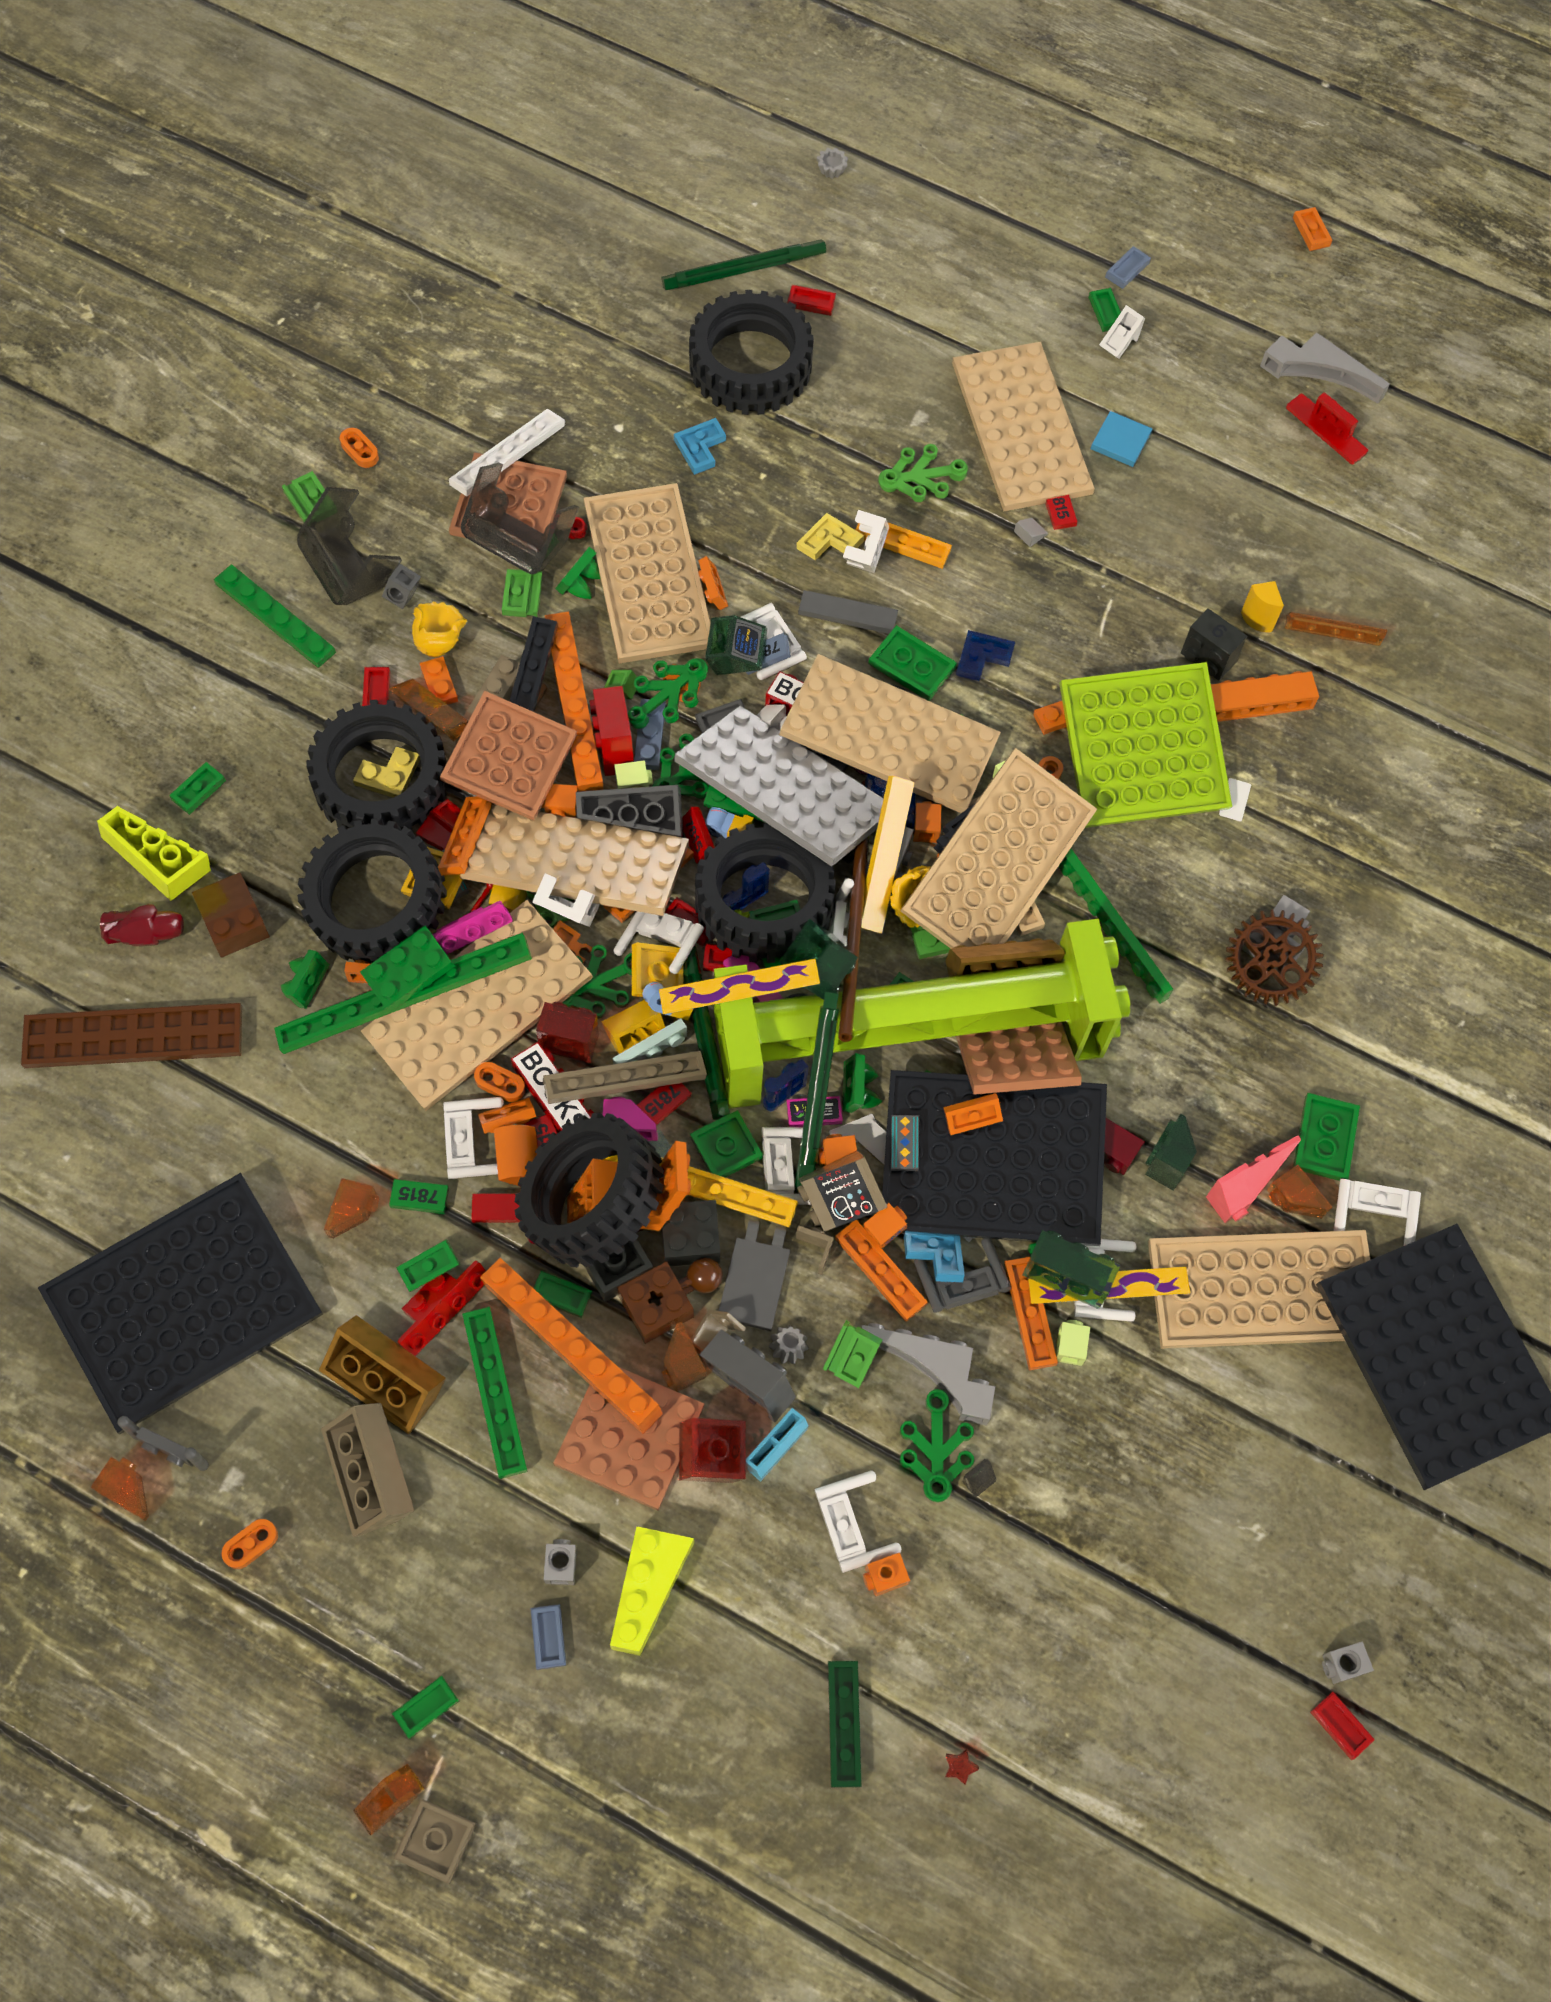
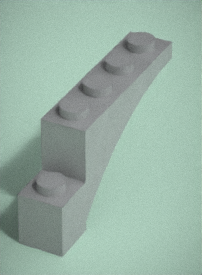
M1315 333L1301 348L1284 336H1281L1265 351L1260 367L1277 379L1281 376L1321 379L1350 388L1377 404L1384 398L1390 385L1382 377L1372 372L1365 365L1352 358L1318 333Z
M875 1323L862 1326V1329L883 1339L879 1349L896 1355L910 1363L943 1390L960 1414L959 1420L987 1426L991 1416L995 1386H990L988 1381L982 1379H973L972 1382L968 1381L973 1348L967 1347V1344L961 1341L942 1342L933 1335L914 1336L912 1332L904 1329H896L895 1332L885 1330L884 1326Z

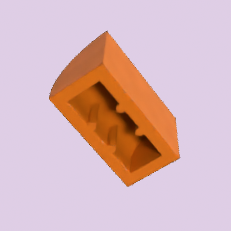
M508 1125L495 1128L494 1138L498 1180L518 1186L520 1177H525L526 1164L528 1161L532 1162L537 1155L535 1153L538 1148L536 1128L528 1125Z

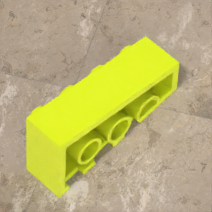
M119 806L97 821L101 838L170 901L211 871L207 853L201 850L199 852L189 847L188 843L168 836L167 832L160 828L155 829L146 824L145 820Z
M636 1526L611 1638V1650L641 1655L659 1614L694 1545V1538Z

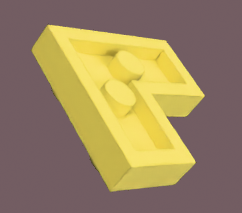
M826 513L797 542V549L816 561L830 545L842 553L845 552L846 546L858 548L864 542V535Z
M396 747L387 767L362 760L353 783L355 786L392 798L406 791L418 766L420 756L418 753Z

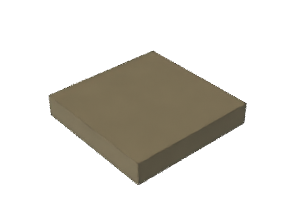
M420 1798L393 1859L450 1884L476 1827V1823Z

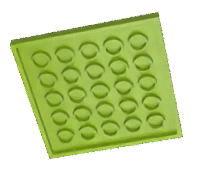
M1207 662L1060 681L1078 795L1097 808L1085 828L1228 810L1233 807Z

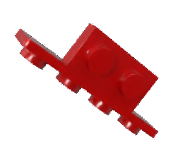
M1325 392L1318 397L1316 404L1302 393L1287 403L1286 409L1351 465L1367 454L1368 449L1352 436L1358 420Z
M474 1261L457 1279L447 1272L425 1284L401 1308L407 1316L415 1321L398 1339L397 1342L401 1347L416 1356L484 1286L480 1277L486 1270L481 1263Z

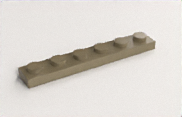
M701 1051L543 1075V1084L548 1104L702 1080L706 1079L707 1073Z

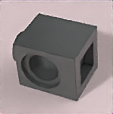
M399 564L389 577L382 597L399 608L404 609L414 596L421 576Z

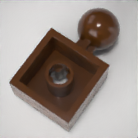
M699 1258L689 1266L687 1276L677 1280L666 1261L619 1286L618 1296L644 1344L694 1318V1308L686 1295L694 1290L699 1293L713 1292L720 1286L723 1274L721 1267L716 1261L710 1258ZM659 1299L661 1305L656 1306L655 1303H651V1300Z

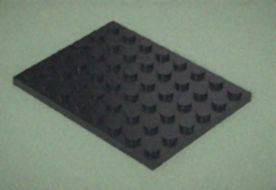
M891 1070L882 1196L886 1205L890 1203L893 1208L898 1206L907 1216L905 1220L907 1229L902 1233L911 1231L972 1238L1086 1246L1101 1245L1107 1084L1081 1082L1079 1086L997 1092L1003 1118L1002 1122L950 1135L943 1107L994 1093L973 1094L968 1075ZM892 1115L919 1116V1171H891Z
M241 1173L38 1287L119 1435L125 1432L118 1425V1419L121 1416H127L137 1425L323 1315Z
M1458 1224L1326 1278L1316 1284L1423 1490H1427L1551 1433V1392Z

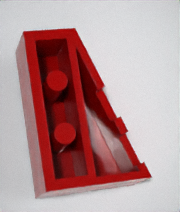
M623 686L593 689L594 700H589L591 715H596L592 716L593 730L598 731V733H595L596 748H601L605 776L615 775V764L634 762L632 736Z

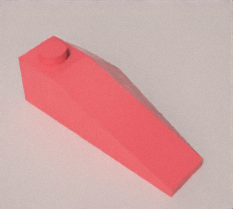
M1299 1136L1275 1147L1268 1153V1158L1262 1154L1249 1165L1245 1163L1216 1181L1206 1198L1224 1223L1231 1219L1237 1222L1249 1213L1247 1211L1249 1206L1301 1141Z

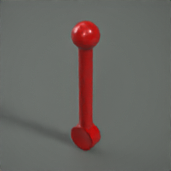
M486 884V889L469 913L480 907L492 890L493 884Z

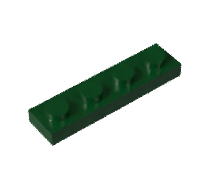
M828 1661L831 1788L862 1787L858 1661Z

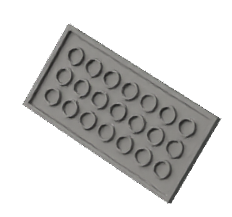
M742 706L733 710L675 753L674 761L830 866L836 864L878 827L884 798L799 743L780 736L779 730L773 726L769 727L766 722L761 721L759 717Z

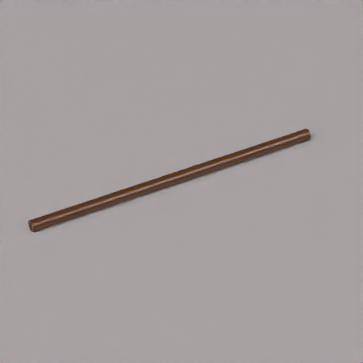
M864 780L861 782L863 786L873 791L872 781ZM869 836L855 847L852 878L854 886L851 890L838 1035L839 1040L843 1042L851 1041L853 1034Z

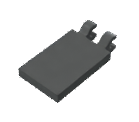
M749 1220L745 1239L736 1238L719 1311L730 1313L742 1325L772 1331L790 1255V1250L783 1248L787 1228L776 1226L772 1245L756 1242L760 1222Z

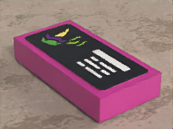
M840 1096L827 1097L823 1125L842 1124ZM807 1098L787 1100L789 1127H803Z

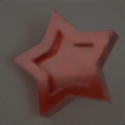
M967 1749L959 1755L946 1753L949 1768L945 1777L958 1778L966 1785L968 1775L978 1771L979 1766L969 1760Z

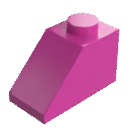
M623 1097L604 1099V1117L606 1113L613 1114L617 1118L623 1119L647 1141H658L656 1124L631 1099Z

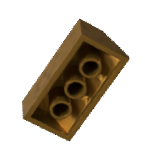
M1037 938L1027 942L1008 941L1004 944L993 945L991 943H983L979 946L970 947L959 945L950 948L945 962L948 975L952 977L1058 963L1062 961L1065 953L1064 949L1052 939L1042 940Z
M357 1315L337 1328L319 1368L321 1373L365 1404L381 1403L386 1419L407 1434L412 1432L436 1400L446 1377Z

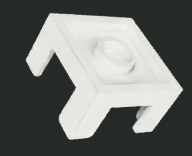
M858 510L855 521L860 523L859 530L871 535H868L865 541V551L846 546L843 558L847 560V565L875 573L889 525L886 518Z
M545 873L533 903L590 927L600 905L592 903L595 895L585 890H580L575 903L558 896H552L550 894L557 879Z

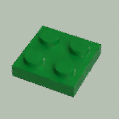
M738 1110L690 1133V1138L709 1173L727 1177L763 1159L761 1150Z

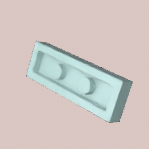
M682 1019L675 1021L615 1056L613 1064L659 1057L666 1048L670 1046L676 1047L685 1040V1037H687V1026Z

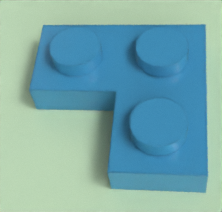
M714 418L675 433L674 441L695 475L715 467V459L708 448L726 441V434L718 420Z
M905 1231L904 1246L906 1259L933 1260L935 1281L963 1282L965 1274L960 1236Z

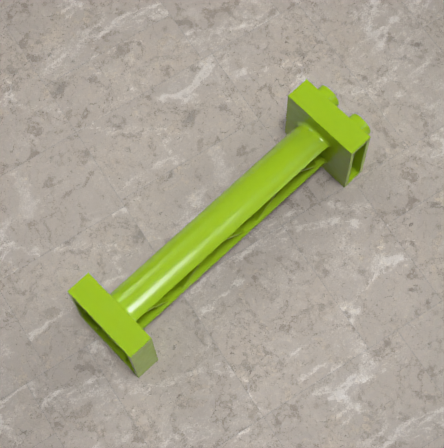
M1099 919L1069 922L1066 924L1059 944L1064 949L1065 954L1062 961L1058 963L856 989L852 1040L849 1042H843L838 1038L842 991H839L837 1002L839 1015L833 1053L1064 1022L1067 1039L1076 1061L1103 1058L1112 1038L1120 1037L1121 1018L1129 1017L1130 1015L1128 990L1125 985L1115 986L1111 969L1117 968L1119 963L1116 940L1113 936L1103 937ZM747 965L714 969V978L748 972ZM825 993L753 1003L752 997L714 1004V1018L729 1109L761 1104L763 1062L812 1056L814 1054L820 1007L823 1006Z

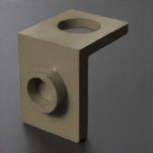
M798 1226L796 1239L825 1248L818 1274L822 1275L834 1238L825 1235L826 1233L819 1228L811 1227L807 1229Z
M709 1309L690 1342L703 1351L721 1329L725 1332L727 1329L744 1332L746 1328L730 1313Z

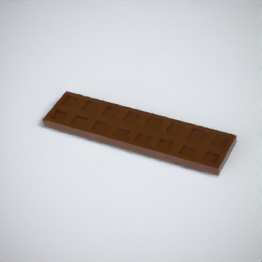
M241 1003L24 1015L21 1065L25 1069L241 1056L242 1005Z

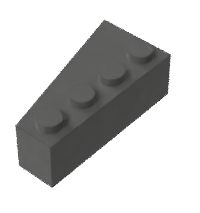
M678 785L576 792L577 818L660 834L665 833V835L684 838L681 788Z

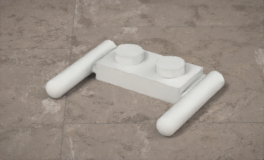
M772 603L737 618L748 623L755 622V625L762 627L761 635L765 640L781 633H785L788 636L791 657L757 672L759 680H764L779 671H783L807 659L805 652L801 650V646ZM737 619L726 624L728 632L735 631Z
M850 878L845 879L834 898L825 958H828L825 962L827 970L834 969L847 946V936H843V931L848 925L849 913L846 912L847 903L844 901L854 886V881Z
M636 911L613 951L617 956L623 955L636 932L640 935L680 947L679 952L669 967L671 973L677 974L703 932L704 927L698 923L693 924L691 921L664 913V916Z
M501 1097L444 1102L448 1179L498 1174L497 1164L475 1166L472 1110L500 1108L504 1104Z
M762 1127L765 1190L797 1200L798 1205H811L809 1200L804 1202L800 1194H794L791 1138H802L803 1127Z
M1340 1179L1334 1231H1345L1347 1210L1349 1208L1407 1218L1403 1246L1416 1241L1421 1193Z
M1101 1239L1100 1246L1076 1245L1075 1274L1104 1272V1250L1135 1252L1137 1248L1136 1243L1133 1241ZM1104 1299L1074 1301V1317L1130 1322L1134 1321L1136 1317L1135 1312L1132 1310L1103 1308Z
M867 1471L814 1489L842 1573L893 1554L901 1553L902 1550L900 1544L896 1542L866 1552L846 1491L874 1482L876 1480L874 1471Z

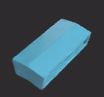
M791 1408L745 1459L748 1467L747 1470L760 1482L807 1431L809 1425L805 1417ZM794 1423H796V1424L787 1432V1430H788ZM787 1432V1434L780 1441H778Z

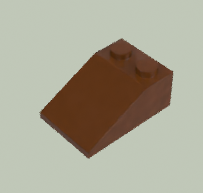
M241 872L192 892L221 958L270 937Z

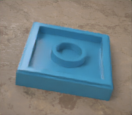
M1110 411L1092 443L1091 450L1134 467L1153 428Z

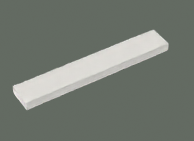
M546 409L449 478V485L465 496L470 495L563 428L565 420L549 409Z

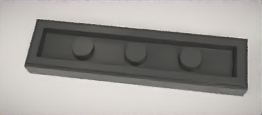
M804 590L798 615L890 634L895 627L898 610Z

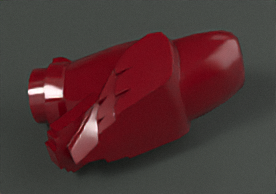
M152 904L139 906L134 910L104 912L100 918L101 938L107 944L122 942L126 945L139 947L155 946L159 944V941L179 937L184 930V920L180 913L158 911Z

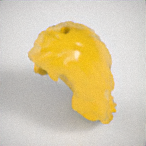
M435 601L425 604L420 603L418 607L414 608L413 613L415 616L412 624L414 645L421 653L429 657L445 655L459 641L460 631L466 625L467 619L453 605H446L444 602L438 604Z
M921 865L911 870L909 869L907 874L897 878L892 886V896H890L891 908L895 910V915L899 917L900 921L907 924L910 928L914 926L918 928L919 925L900 910L931 866Z

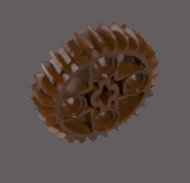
M1273 909L1270 911L1269 917H1266L1264 912L1260 911L1259 920L1254 915H1251V924L1244 920L1241 922L1243 931L1238 928L1234 929V933L1238 938H1229V942L1234 947H1226V952L1231 953L1232 956L1226 957L1225 962L1233 963V965L1227 968V972H1235L1230 979L1231 982L1239 980L1240 983L1236 989L1240 990L1245 987V997L1251 993L1255 994L1254 1002H1257L1259 997H1263L1264 1005H1267L1269 999H1273L1274 1006H1277L1280 998L1283 999L1285 1004H1288L1289 996H1292L1297 1001L1299 999L1298 991L1304 995L1308 993L1305 985L1314 987L1315 983L1310 978L1318 979L1320 977V974L1314 971L1323 967L1322 963L1316 962L1317 959L1324 957L1323 953H1316V950L1322 947V943L1314 944L1313 942L1318 937V934L1309 935L1312 925L1303 928L1304 918H1301L1296 923L1294 921L1295 914L1292 913L1287 919L1285 918L1284 910L1281 911L1279 917L1275 916ZM1282 926L1288 928V930L1275 939L1265 927ZM1257 932L1264 937V941L1260 944H1254L1249 936ZM1291 935H1296L1301 939V945L1293 947L1289 945L1287 938ZM1269 942L1271 945H1269V946L1264 950L1263 955H1262V961L1259 962V960H1260V958H1261V952H1260V951L1263 950V949L1267 946V943ZM1243 944L1255 956L1244 968L1241 965ZM1306 947L1308 963L1304 972L1302 967L1293 958ZM1269 953L1272 955L1281 953L1278 959L1279 962L1274 960L1267 963L1270 957ZM1287 958L1288 965H1286L1282 969L1281 973H1279L1277 970L1281 969L1284 966ZM1253 968L1257 969L1261 973V978L1255 981L1251 980L1247 976V971ZM1288 971L1297 973L1299 981L1289 983L1285 979V973ZM1273 976L1284 989L1269 990L1259 986Z

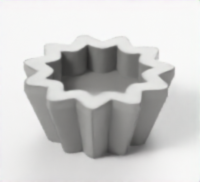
M827 148L826 151H820V156L817 157L818 167L826 178H838L847 167L846 162L848 161V157L844 156V151H839L838 148L833 150Z
M788 1325L787 1328L778 1327L777 1333L771 1335L773 1342L769 1345V1348L774 1350L773 1358H780L782 1364L787 1361L795 1364L797 1358L804 1359L803 1352L809 1349L805 1343L808 1337L801 1334L800 1328L793 1329L791 1325Z

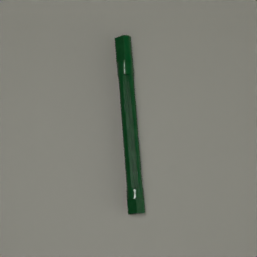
M820 239L687 269L662 276V285L665 290L679 289L794 262L826 253L825 241Z
M695 945L683 964L685 984L703 981ZM708 1006L693 1008L691 1014L698 1049L701 1051L707 1073L705 1083L713 1120H718L730 1114L709 1009Z
M825 990L824 1003L819 1011L794 1191L798 1193L797 1187L801 1186L799 1178L815 1171L817 1168L839 1009L837 1008L839 992Z

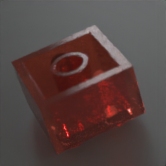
M545 1002L536 1029L538 1043L543 1049L547 1047L552 1054L591 1063L599 1036L597 1014L586 1008H579L578 1010L569 1008L561 1002Z
M690 1418L679 1422V1481L734 1483L746 1479V1421Z

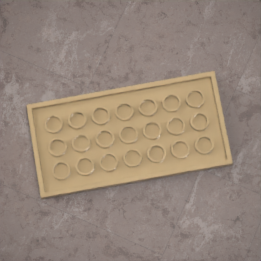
M1041 342L953 357L952 364L1003 512L1045 504L1046 499L1069 495L1070 499L1093 495L1095 488Z
M678 484L584 498V506L594 551L596 552L595 557L599 568L618 663L715 648V640Z
M818 654L779 735L885 781L888 780V776H896L914 782L913 793L962 813L968 809L1001 732Z
M1015 748L900 911L949 948L959 945L967 947L979 946L983 943H991L992 945L1004 944L1088 824L1097 808Z
M492 805L472 857L469 858L466 872L461 874V879L537 893L546 873L557 879L550 894L552 896L576 900L580 890H585L595 895L592 901L595 904L664 916L689 847V839L567 816L562 817L545 812H538L533 821L501 806Z
M528 900L510 913L513 919L511 923L475 940L452 959L523 933L532 956L531 960L375 1019L361 1030L363 1035L425 1111L470 1077L479 1065L490 1061L593 978L589 970Z
M1366 1230L1150 1238L1148 1248L1151 1269L1186 1267L1190 1294L1154 1296L1161 1349L1345 1341L1316 1284L1319 1281L1370 1260Z

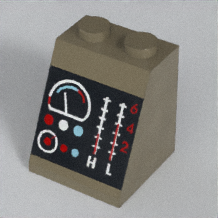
M859 1151L799 1178L801 1186L797 1187L803 1201L809 1200L813 1210L809 1212V1215L815 1227L820 1225L823 1231L887 1208L869 1165Z

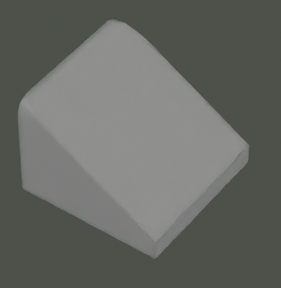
M1033 518L1020 520L1015 525L1014 532L1029 547L1048 535Z

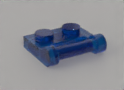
M803 1059L796 1063H789L783 1068L782 1074L779 1077H770L765 1081L764 1090L766 1095L763 1099V1107L766 1110H776L806 1086L809 1066Z

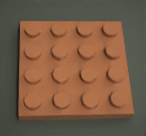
M474 452L471 463L483 454ZM515 461L470 495L460 494L449 527L450 535L543 554L567 478V472L565 470Z
M484 691L440 779L534 821L577 736V731Z
M1061 1022L956 1036L973 1094L1081 1085L1082 1076Z
M620 1368L659 1404L663 1414L642 1434L589 1385L553 1464L556 1467L659 1511L705 1404Z

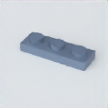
M641 699L640 707L650 699ZM666 701L648 714L649 723L637 731L634 762L645 760L646 770L659 771L664 728L662 712L666 708Z

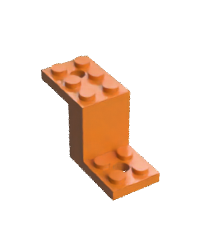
M675 1141L659 1164L664 1169V1177L659 1179V1182L664 1185L662 1194H657L656 1200L659 1204L656 1211L651 1210L648 1216L651 1221L647 1227L642 1226L641 1229L660 1231L666 1221L670 1220L675 1209L679 1208L684 1197L689 1195L691 1180L688 1178L687 1170L690 1165V1155L687 1154L686 1142ZM592 1159L567 1197V1224L586 1215L602 1200L613 1182L618 1162Z

